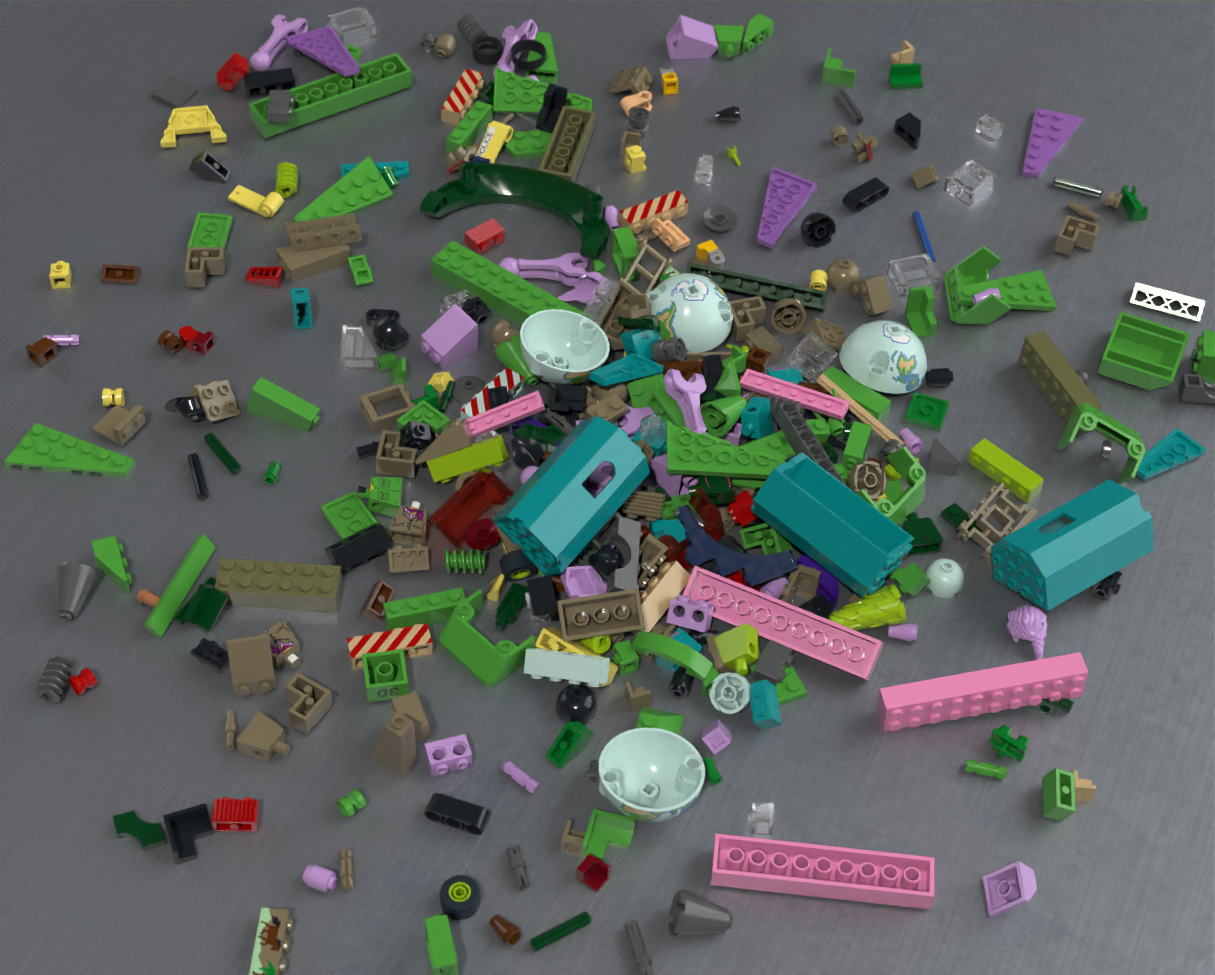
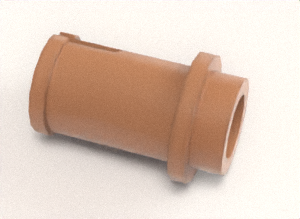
M141 589L137 595V600L140 604L145 603L152 607H155L161 598L150 593L148 589Z

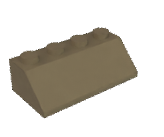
M621 285L617 286L597 323L608 338L610 351L624 349L620 334L634 330L637 327H626V325L618 324V317L620 316L614 315L613 308L620 307L621 303L629 302L628 294H631Z
M639 589L557 601L563 642L645 629Z

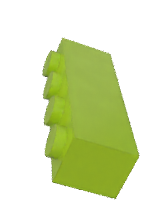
M499 435L473 443L468 447L426 462L433 481L445 483L452 480L453 476L458 475L459 477L467 471L475 470L480 472L487 469L486 466L493 464V467L502 465L509 456L502 436Z
M983 438L970 450L968 463L998 484L1003 482L1005 484L1003 488L1010 490L1011 493L1024 502L1028 503L1041 492L1044 479L987 439Z

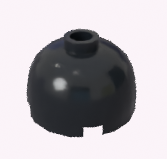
M821 212L809 214L801 224L802 238L806 243L815 248H820L830 243L832 234L836 232L834 220Z
M382 314L373 327L375 343L381 349L395 350L402 347L409 339V334L397 321L393 323L389 321L391 317Z
M572 684L561 690L556 700V713L560 720L562 719L566 723L580 721L583 725H586L593 716L595 717L597 701L594 693L588 687L582 684Z

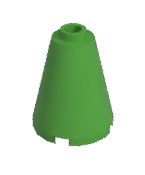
M520 334L512 336L510 342L507 343L505 340L495 350L496 358L505 367L523 376L525 386H534L538 383L540 377L530 371L523 359L520 348Z
M740 395L707 401L702 404L700 410L707 428L705 432L714 437L724 436L741 417V412L747 405L746 400Z

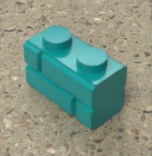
M761 680L750 684V704L753 723L762 730L780 726L782 722L776 686L768 680Z

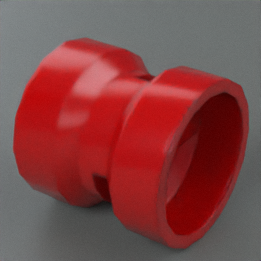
M87 667L81 670L78 676L73 675L68 678L70 686L78 696L85 693L86 688H93L98 685L95 676Z

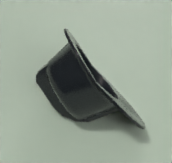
M198 395L178 397L165 404L167 411L180 412L187 420L206 418Z
M606 544L602 545L597 553L592 554L588 559L589 564L606 583L607 577L615 569L623 568L621 566V554Z

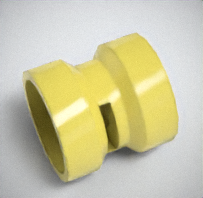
M823 270L813 271L810 275L811 282L809 288L826 291L827 273Z
M103 388V406L110 407L111 405L123 407L124 389L117 388L116 390H111L110 388Z

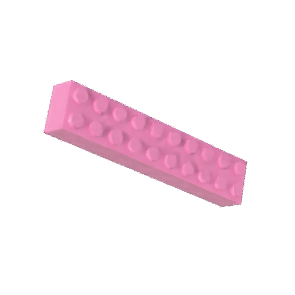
M694 566L683 595L689 596L690 600L693 601L698 599L708 601L709 605L714 606L713 617L737 627L748 623L758 630V635L778 642L868 681L884 645V642L698 566Z
M1081 652L890 686L880 688L877 713L883 732L897 731L907 727L915 728L929 723L936 724L945 720H957L967 716L975 717L983 713H997L1000 710L1017 709L1027 705L1035 706L1040 704L1042 699L1049 698L1050 701L1060 700L1061 698H1077L1083 695L1089 672Z
M715 833L710 885L930 909L934 899V857Z

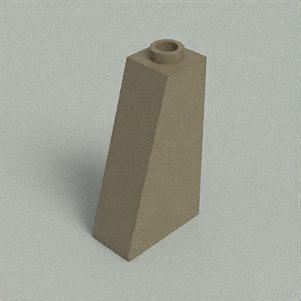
M345 243L292 251L291 246L276 248L277 262L284 268V272L292 283L346 264L351 254L348 244L345 245Z
M396 712L384 725L370 754V758L403 779L417 764L414 721Z

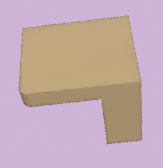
M904 41L902 51L892 54L890 60L894 64L913 63L915 48L907 41Z
M1073 770L1075 801L1091 802L1096 786L1092 785L1090 779H1079L1078 770Z

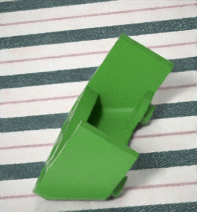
M985 246L980 247L949 269L944 276L950 319L956 324L988 325L1011 309L1008 304L994 294H990L974 306L958 305L953 293L956 287L988 281L989 270L1002 262L1000 257Z
M1088 403L1077 405L1071 414L1057 449L1061 450L1073 443L1078 429L1086 432L1094 430L1126 448L1129 457L1118 480V484L1121 485L1133 479L1145 454V447L1140 434Z
M906 446L886 456L909 485L893 504L886 498L879 499L875 503L864 489L856 492V494L898 526L907 519L909 513L915 511L925 498V470Z
M479 589L455 607L439 635V644L484 686L495 687L525 664L526 649L535 648V637L532 635L519 646L509 640H502L495 646L468 623L483 611V591Z

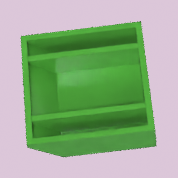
M1120 311L1097 374L1149 391L1171 385L1190 334Z

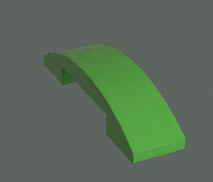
M639 631L630 646V649L648 657L652 653L686 668V674L702 681L705 680L713 667V663L696 650L664 635Z

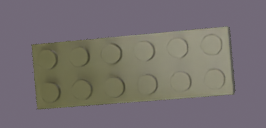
M563 106L538 169L539 171L575 182L595 128L594 111Z
M1044 331L1025 336L1018 362L1066 426L1074 408L1080 403H1088L1101 411L1102 405ZM1078 429L1075 437L1089 432Z
M221 558L215 588L229 597L225 605L337 612L342 584L341 566Z

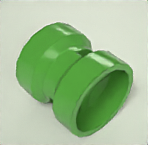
M355 788L348 793V796L341 797L336 801L339 810L348 819L355 814L356 810H362L367 806L364 797Z

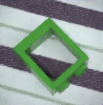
M630 226L613 229L611 255L622 278L626 275L639 252L636 249L638 245ZM634 269L627 282L640 280V273Z
M853 422L842 458L847 474H849L853 466L864 462L872 425Z
M433 915L425 919L426 944L433 975H458V962L447 915Z

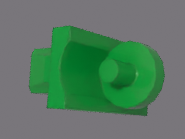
M1002 725L999 729L995 727L991 733L992 736L989 744L993 745V749L999 752L997 758L1002 760L1004 756L1010 759L1013 757L1022 762L1028 749L1029 739L1023 735H1019L1017 739L1012 738V730L1006 725Z

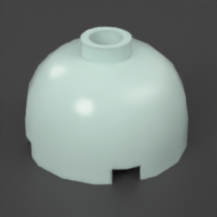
M940 558L933 561L926 569V575L931 579V582L925 587L929 588L933 595L941 598H951L955 593L961 591L964 573L960 565L954 560Z
M727 672L720 674L714 679L709 695L712 704L717 710L726 714H734L748 707L751 698V687L745 677L738 673Z

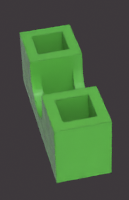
M913 562L905 569H901L900 564L896 570H893L888 575L892 580L899 582L898 587L904 594L909 593L914 597L931 582L926 573Z

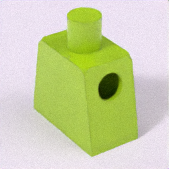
M744 623L714 637L724 665L732 670H736V673L742 676L748 674L747 665L758 659V630L748 623Z

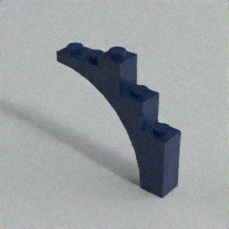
M688 505L678 508L680 512L677 514L679 521L685 525L687 530L685 532L686 539L689 543H692V546L685 548L687 551L685 558L688 564H692V567L715 559L714 567L718 574L721 573V576H728L745 569L743 573L747 584L750 583L751 586L759 585L799 569L792 550L769 555H751L732 550L717 542L702 528Z

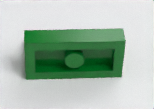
M922 63L890 65L888 81L891 90L923 88L921 77Z

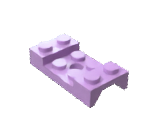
M592 566L567 567L560 576L570 599L605 594L607 591V583L603 582L604 580Z

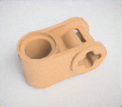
M641 91L637 94L626 96L621 100L620 106L628 117L630 110L636 107L645 108L650 112L652 110V105L650 104L652 94L648 91Z

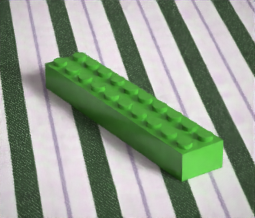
M397 53L359 65L360 73H356L353 76H342L336 73L290 89L291 96H294L295 102L294 106H291L293 107V117H290L289 122L268 121L269 97L249 103L250 119L262 136L268 138L412 87V70Z
M453 240L431 259L432 276L472 298L479 297L489 308L520 325L534 313L550 309L572 311L594 322V318Z

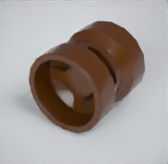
M166 330L159 336L158 345L163 349H167L172 355H176L182 350L184 341L169 330Z

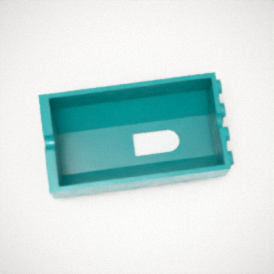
M599 416L581 421L492 519L500 530L523 550L522 553L544 576L561 574L650 473L646 456L642 453L640 446L628 438L629 435L626 431ZM601 462H609L613 466L614 475L597 496L593 498L581 484Z
M803 452L791 458L788 463L784 462L774 468L752 502L754 505L750 511L862 598H865L868 594L873 595L876 590H879L885 583V577L902 563L901 558L907 555L913 547L911 543L914 537Z
M1108 479L1007 535L991 546L993 577L997 582L1002 583L1015 592L1020 591L1024 598L1049 611L1153 551L1152 516L1148 510L1144 511L1139 504L1142 500L1137 493Z

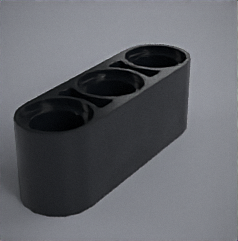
M875 177L849 191L844 196L842 202L854 213H858L883 199L888 194L889 187Z
M434 793L425 809L424 815L433 822L470 834L481 835L490 817V812L481 806L440 793Z

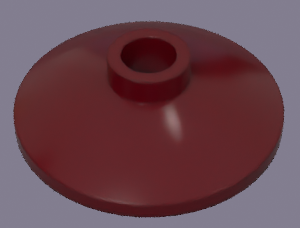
M492 518L476 521L465 533L466 544L476 550L486 549L500 539L497 525L492 521Z

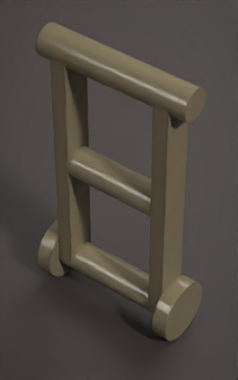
M643 238L636 249L639 252L624 278L621 277L617 281L629 293L647 296L662 269L665 270L673 260L670 257L666 259L648 245L647 238ZM645 251L660 262L654 275L638 263ZM634 269L650 281L643 294L627 282Z

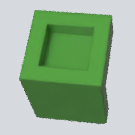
M734 345L731 356L721 361V369L725 371L729 362L734 361L736 372H743L746 367L747 355L738 346Z

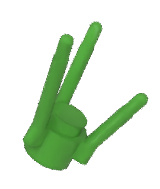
M832 388L833 397L838 398L836 389ZM812 411L817 419H823L818 412ZM827 416V426L831 435L838 436L845 431L843 426L845 420Z

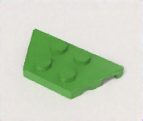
M542 130L513 132L511 140L508 143H503V148L514 159L544 157L552 133Z

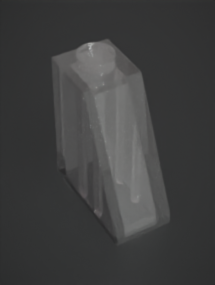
M342 325L341 369L378 370L377 353L361 325Z

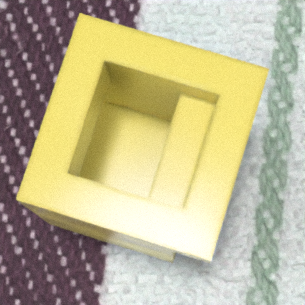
M638 145L625 148V165L631 174L644 171L647 168L644 164L646 160L645 153L641 151L642 148Z
M58 261L56 264H51L49 277L52 289L71 287L69 263ZM59 278H65V281H56V280L59 279Z

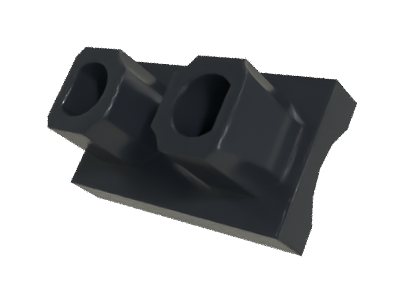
M203 638L199 645L190 651L191 655L197 658L198 661L211 666L220 674L228 667V651L219 647L216 641H209Z

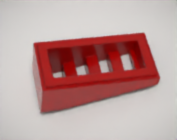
M250 267L245 277V282L279 288L284 278V268Z

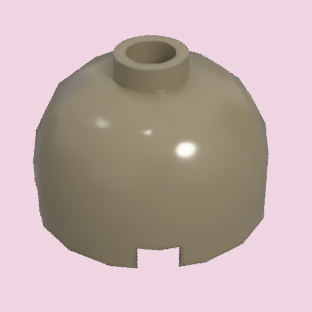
M836 259L826 270L828 275L827 286L829 288L832 286L836 289V292H851V281L860 279V270L857 264L849 259Z
M784 298L777 301L772 307L770 313L771 324L776 331L784 332L783 334L785 335L795 334L806 323L805 309L796 299Z
M501 318L490 330V340L493 343L491 347L494 350L505 340L508 343L512 340V336L520 334L516 329L510 328V324Z
M628 381L607 386L596 384L591 389L594 398L599 401L604 396H610L613 393H616L624 403L629 397Z
M874 461L860 462L853 466L848 474V487L855 493L864 489L871 499H875L886 489V473Z

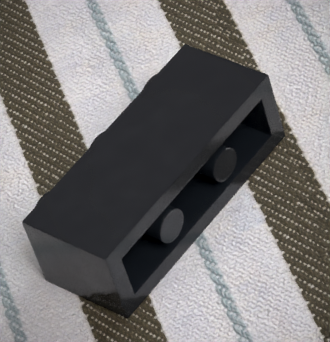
M292 67L247 73L243 78L247 99L270 96V90H290L296 88Z
M374 523L325 548L330 564L341 566V573H346L352 570L353 566L368 562L370 557L384 554L386 549L391 547L383 525Z

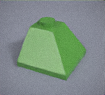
M643 707L636 728H659L680 735L684 715Z

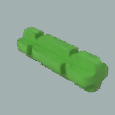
M970 759L965 764V771L973 773L977 771L976 774L990 777L996 775V778L1005 779L1007 775V768L1003 766L996 767L994 764L980 761L976 763L975 760Z

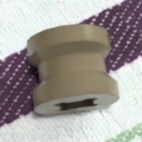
M836 126L831 130L835 146L842 147L849 142L847 129L844 126Z
M1110 190L1104 206H1111L1118 210L1123 194H1115L1114 191Z
M720 508L711 515V520L716 524L719 532L728 531L735 524L733 518L729 516L730 513L727 508Z

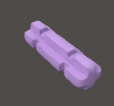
M77 334L71 336H43V338L52 339L57 346H69V344L74 346L80 343V338Z
M507 761L503 765V771L508 775H512L511 778L521 786H526V790L530 793H534L539 788V783L534 779H530L531 776L522 769L515 767L516 765L512 761Z

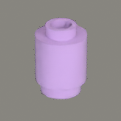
M779 576L766 583L760 592L780 599L785 584L789 585V583L783 576Z
M308 865L303 874L302 881L309 887L328 893L335 888L337 878L335 877V872L318 865Z

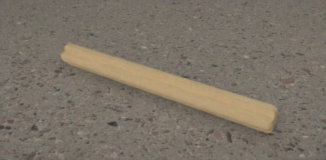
M822 374L817 378L816 382L833 396L832 388H835L839 399L849 401L850 407L848 410L864 424L872 425L871 430L887 442L890 439H895L904 446L902 440L828 377Z

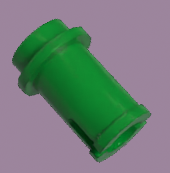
M389 165L381 169V175L385 177L391 189L399 185V182L393 173L394 169Z
M271 461L267 472L263 475L264 482L268 485H273L278 481V473L282 467L278 461L275 467V461Z
M710 757L704 758L705 775L710 785L719 784L723 778L715 767V761Z

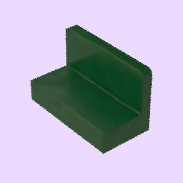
M200 584L182 620L188 624H197L206 631H212L229 597L212 585Z

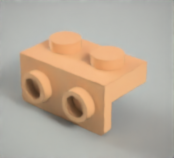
M659 218L655 219L652 232L673 252L690 245L691 240L669 219L664 222Z

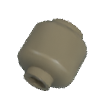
M442 34L434 44V51L441 58H449L453 55L457 42L452 35Z

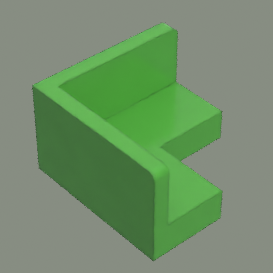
M828 48L822 82L853 87L856 71L841 68L843 60L830 58L832 48Z
M930 286L909 289L905 316L911 331L918 338L935 336L938 323L933 313L935 296Z
M422 400L397 419V432H400V429L407 422L414 420L429 424L430 430L438 434L447 427L450 419Z
M593 809L582 844L581 858L585 859L590 853L603 861L608 845L629 850L635 831V820L626 816Z

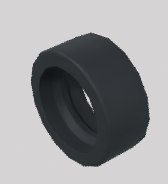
M491 36L477 38L472 45L473 59L484 65L498 63L503 54L502 42ZM489 48L495 51L487 53L480 50Z

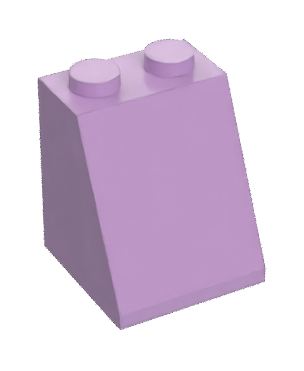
M682 15L679 16L666 37L669 59L672 60L711 58L718 49L714 26Z
M454 304L421 335V349L432 358L435 364L445 369L478 350V324L457 304Z
M666 454L651 459L649 474L665 489L671 498L676 495L688 494L689 486L699 484L697 475L668 474Z

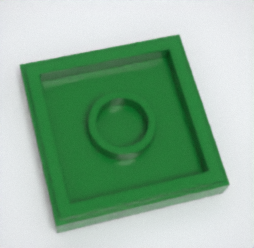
M914 392L904 422L940 432L950 402Z

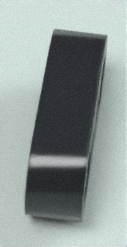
M371 309L366 313V323L371 327H374L375 322L382 314L393 318L389 321L393 323L397 321L400 324V314L396 310Z

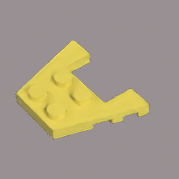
M207 105L174 108L160 143L161 148L177 147L176 135L211 132L212 143L227 142V135L223 133L222 127L216 122L214 115Z

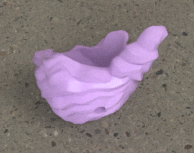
M598 272L585 273L575 282L574 289L558 296V299L565 302L579 301L582 305L589 306L600 304L609 295V282L607 278Z
M1018 606L1007 613L1008 623L1006 627L1014 642H1018L1019 639L1032 642L1036 660L1043 659V646L1045 644L1043 638L1047 636L1046 615L1042 610L1034 606Z

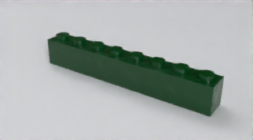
M688 263L686 273L702 276L710 274L713 282L720 288L777 300L792 298L799 301L802 305L824 309L828 294L826 291Z

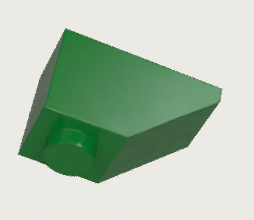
M580 721L567 722L545 756L562 769L584 751L594 734Z

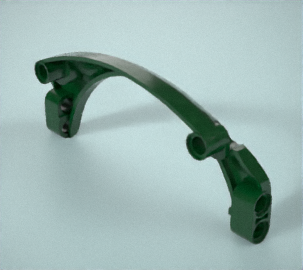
M464 162L461 164V173L458 180L449 181L436 191L431 190L420 205V213L437 218L459 208L484 203H512L538 208L568 223L580 238L582 245L580 255L597 260L604 253L610 241L607 221L601 217L603 212V197L565 178L525 167Z

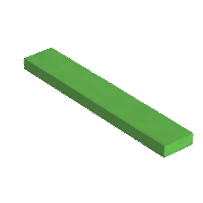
M204 534L197 537L144 623V626L156 638L162 637L216 548Z

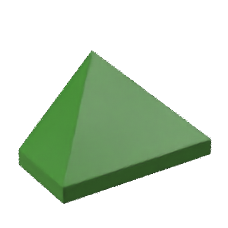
M734 361L729 362L714 390L727 397L740 395L741 393Z

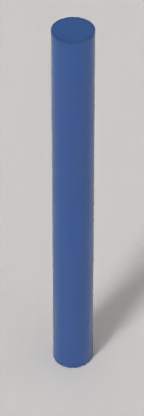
M915 211L913 216L929 263H934L936 259L920 212Z

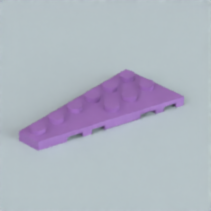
M332 26L285 37L287 44L342 76H353L356 73H360L358 64Z
M1036 108L1022 176L1038 179L1050 161L1052 162L1055 155L1068 142L1070 136L1076 132L1077 127L1083 123L1084 117Z
M772 166L757 243L773 249L815 192L817 184Z

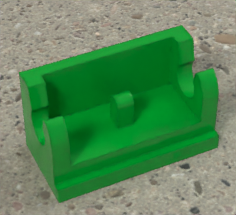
M1122 185L1120 192L1123 194L1121 205L1130 221L1147 220L1148 208L1144 206L1143 209L1135 195L1136 187L1133 185L1132 190L1128 192V186Z

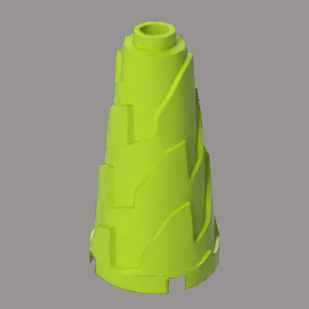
M894 584L879 589L873 595L869 594L865 598H860L858 601L843 606L842 609L828 615V620L855 631L905 623L907 618L904 603H901L899 599L901 597L900 592Z

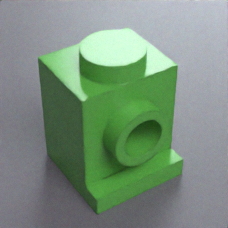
M629 640L617 642L612 647L614 651L612 660L615 665L619 666V676L637 671L639 668V657L635 650L630 649L631 642Z

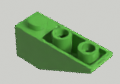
M759 13L749 21L743 40V56L773 35V20Z
M115 536L91 541L98 569L126 593H130L129 585L132 584L130 573H125V569H128L126 558H121V554H124L121 542L117 543Z

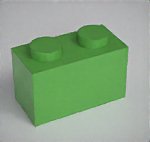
M1055 768L1042 778L1043 816L1062 822L1075 812L1074 773Z

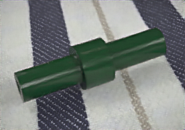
M454 381L448 382L446 390L441 395V404L438 409L441 413L446 412L448 403L452 401V392L455 387Z

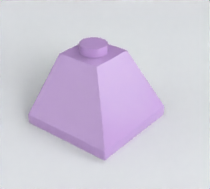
M1020 861L983 876L990 917L1028 902L1037 890L1034 870Z

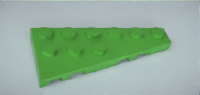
M495 67L493 113L509 114L512 112L521 115H538L543 106L544 94L549 84L528 77L523 78L515 75L513 72L509 71L508 73L502 71L501 68ZM568 93L566 106L592 111V99L575 93Z
M368 156L294 217V222L357 213L393 199L394 194L370 156Z
M1042 270L956 287L953 292L957 304L963 306H974L972 296L993 287L998 288L1001 300L1008 304L1011 309L1054 312L1057 307Z
M670 421L666 422L668 474L767 479L774 468L783 464V459L762 452L755 453L749 451L747 447L741 446L740 448L731 445L729 441L705 433L699 434L690 431V428L684 426L683 428L675 426Z
M35 423L6 458L4 465L5 467L18 465L25 469L40 467L42 470L72 473V471H82V474L95 472L101 473L102 476L125 478L134 467L135 461L132 458Z

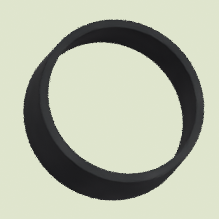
M525 39L512 45L511 57L516 67L523 70H534L543 65L546 48L542 43L536 40ZM531 50L539 53L542 57L534 61H523L516 58L515 55L521 51Z

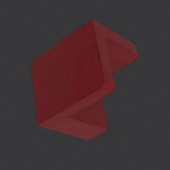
M589 853L577 867L576 880L598 893L610 879L611 867Z

